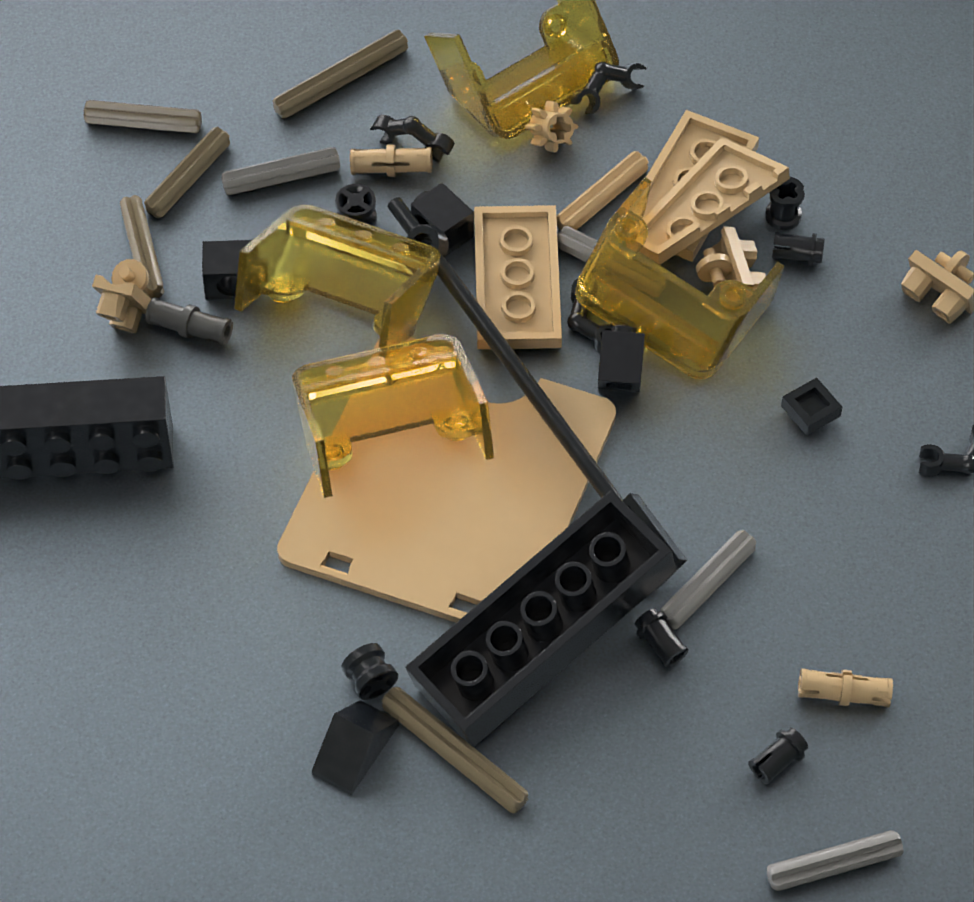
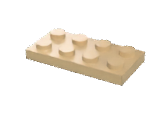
M686 110L620 219L618 233L627 236L721 137L754 152L758 149L760 137ZM709 233L677 253L676 256L693 262Z
M556 205L474 207L477 302L512 349L562 348ZM477 330V349H491Z

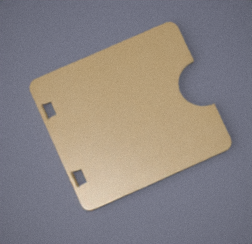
M388 333L378 339L278 542V558L286 567L457 623L467 612L452 608L456 598L478 605L570 526L589 481L526 395L508 403H490L480 400L466 390L459 377L462 353L402 334ZM540 378L539 386L597 463L616 419V407L613 402L595 394ZM329 557L351 563L348 573L327 567L325 564Z

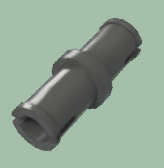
M153 298L146 310L145 319L148 321V324L178 331L179 335L189 339L196 336L217 342L220 345H226L232 334L233 322H231V319L200 312V308L195 305L189 304L183 307Z

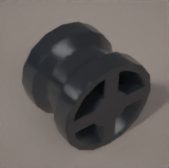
M355 183L346 185L338 191L335 198L338 227L342 232L354 236L370 232L375 227L377 221L374 192L363 184Z
M377 643L366 644L355 649L344 659L341 665L345 676L355 681V692L362 700H370L383 695L393 687L398 679L396 669L391 664H386L384 661L385 652Z

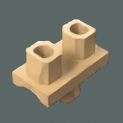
M723 226L720 241L703 251L704 258L697 263L696 272L700 280L713 282L714 287L720 289L727 311H738L745 300L761 299L769 283L765 273L749 270L757 260L758 251L754 240H741L738 238L735 227Z
M915 250L908 258L911 269L907 272L901 283L902 291L913 300L920 302L931 287L941 295L932 305V310L948 324H951L964 310L972 314L974 312V288L968 284L973 281L974 273L966 268L970 256L962 250L954 254L952 258L944 252H940L934 262L918 250Z
M126 259L115 266L111 278L113 284L103 276L95 275L92 287L101 294L96 313L100 317L110 320L109 325L113 328L136 333L142 313L146 314L148 304L152 300L143 292L148 284L149 274L141 262L135 259Z

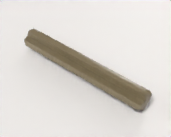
M394 30L276 96L272 100L275 112L282 119H286L408 49L406 36L400 30Z
M393 687L384 695L382 707L386 712L398 719L402 725L510 813H517L524 807L529 795L525 788L400 687Z

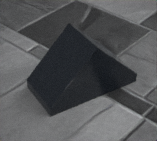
M361 700L335 712L312 768V775L352 795L398 728L399 720Z

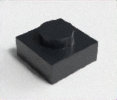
M817 377L782 396L781 407L806 436L839 418L842 413V405Z

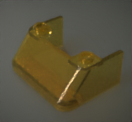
M557 0V4L548 8L542 14L539 21V31L545 46L487 80L481 68L471 61L460 34L430 32L424 36L448 92L489 134L497 138L512 139L528 130L525 128V125L530 123V119L533 116L531 109L545 110L546 101L557 102L559 108L570 105L572 95L575 91L584 89L594 66L598 62L603 61L619 66L618 54L595 0Z
M645 177L608 221L577 279L575 295L578 302L584 308L614 326H632L637 328V333H644V347L680 371L695 379H706L713 376L774 300L784 265L777 262L755 291L742 282L725 280L718 283L707 296L639 252L645 245L648 236V227L642 218L645 213L652 181Z
M297 205L290 208L240 250L234 309L242 312L261 294L269 296L276 302L288 303L309 291L376 315L374 317L373 329L380 335L377 360L385 363L415 333L439 272L441 254L430 245L320 207Z
M438 334L318 361L299 367L292 375L295 399L310 461L324 498L333 496L329 470L339 469L350 461L353 456L351 443L433 424L440 436L452 441H460L475 435L485 459L494 458L488 401L460 341L454 336Z

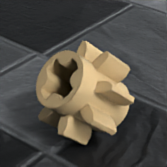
M546 101L545 110L531 109L533 116L530 119V123L525 125V128L529 129L534 136L531 141L532 145L540 147L545 145L546 151L557 152L558 143L572 144L570 138L574 130L578 128V125L574 124L570 117L573 111L571 108L563 106L559 108L557 102Z

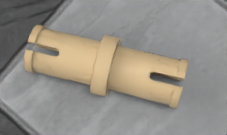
M386 145V149L353 148L350 150L351 175L387 173V177H396L397 173H432V147L396 148L395 145Z
M804 668L800 670L798 682V697L828 699L838 701V705L849 706V703L872 704L890 707L893 693L892 678L852 675L851 670L843 669L841 673L821 672Z

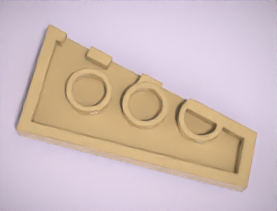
M721 137L625 237L626 249L661 265L789 180V167Z

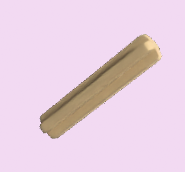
M639 151L630 153L556 215L557 228L562 230L564 226H569L575 230L579 229L648 170L647 164L649 161L646 156H642Z

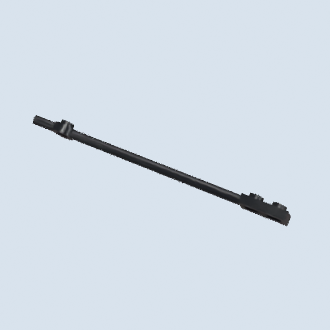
M400 197L392 199L387 207L408 235L405 241V254L408 260L414 265L434 270L600 498L612 490L672 550L676 570H678L687 559L638 494L629 493L624 499L446 260L448 239L445 233L436 227L421 225ZM432 243V248L429 252V246Z

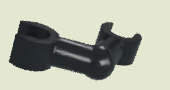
M603 61L598 62L594 66L584 89H579L572 95L571 105L580 104L583 96L587 95L589 106L586 108L585 114H593L600 107L599 93L606 80L621 82L627 89H641L644 85L635 84L631 80V72L633 70H646L647 68L640 63L618 66Z
M379 115L370 129L383 130L385 132L380 140V143L383 144L392 143L395 137L399 135H412L425 145V148L432 147L433 160L440 162L444 153L446 155L450 154L455 144L448 135L434 133L415 116L395 120L388 115Z
M577 278L571 287V301L573 305L567 319V324L571 330L577 331L593 340L596 351L600 353L602 330L611 331L614 325L605 324L600 326L587 318L589 307H592L597 301L598 285L597 283L594 284L591 293L582 294L577 290L579 280Z
M974 425L971 430L970 445L964 455L944 453L940 447L932 444L921 446L919 457L933 459L935 462H921L919 473L927 477H934L942 470L960 471L967 474L974 473Z

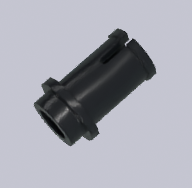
M775 232L773 245L790 246V248L774 246L772 258L809 261V266H813L814 262L822 263L825 238H817L816 233H813L812 237Z
M656 608L649 609L635 621L636 634L640 639L645 638L663 661L662 663L665 667H671L681 661L687 655L689 649L683 645L666 623L668 618L664 612L659 613Z
M792 727L786 731L779 730L776 733L777 739L748 762L751 771L758 779L764 775L761 779L764 784L768 785L771 783L772 779L794 760L801 761L805 758L804 751L808 749V744L804 737Z

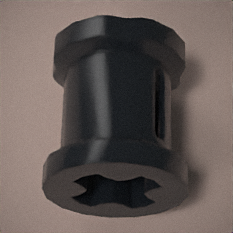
M790 177L789 180L769 192L771 202L766 207L765 218L772 227L778 230L793 229L801 221L802 210L799 205L805 197L804 185L798 179Z

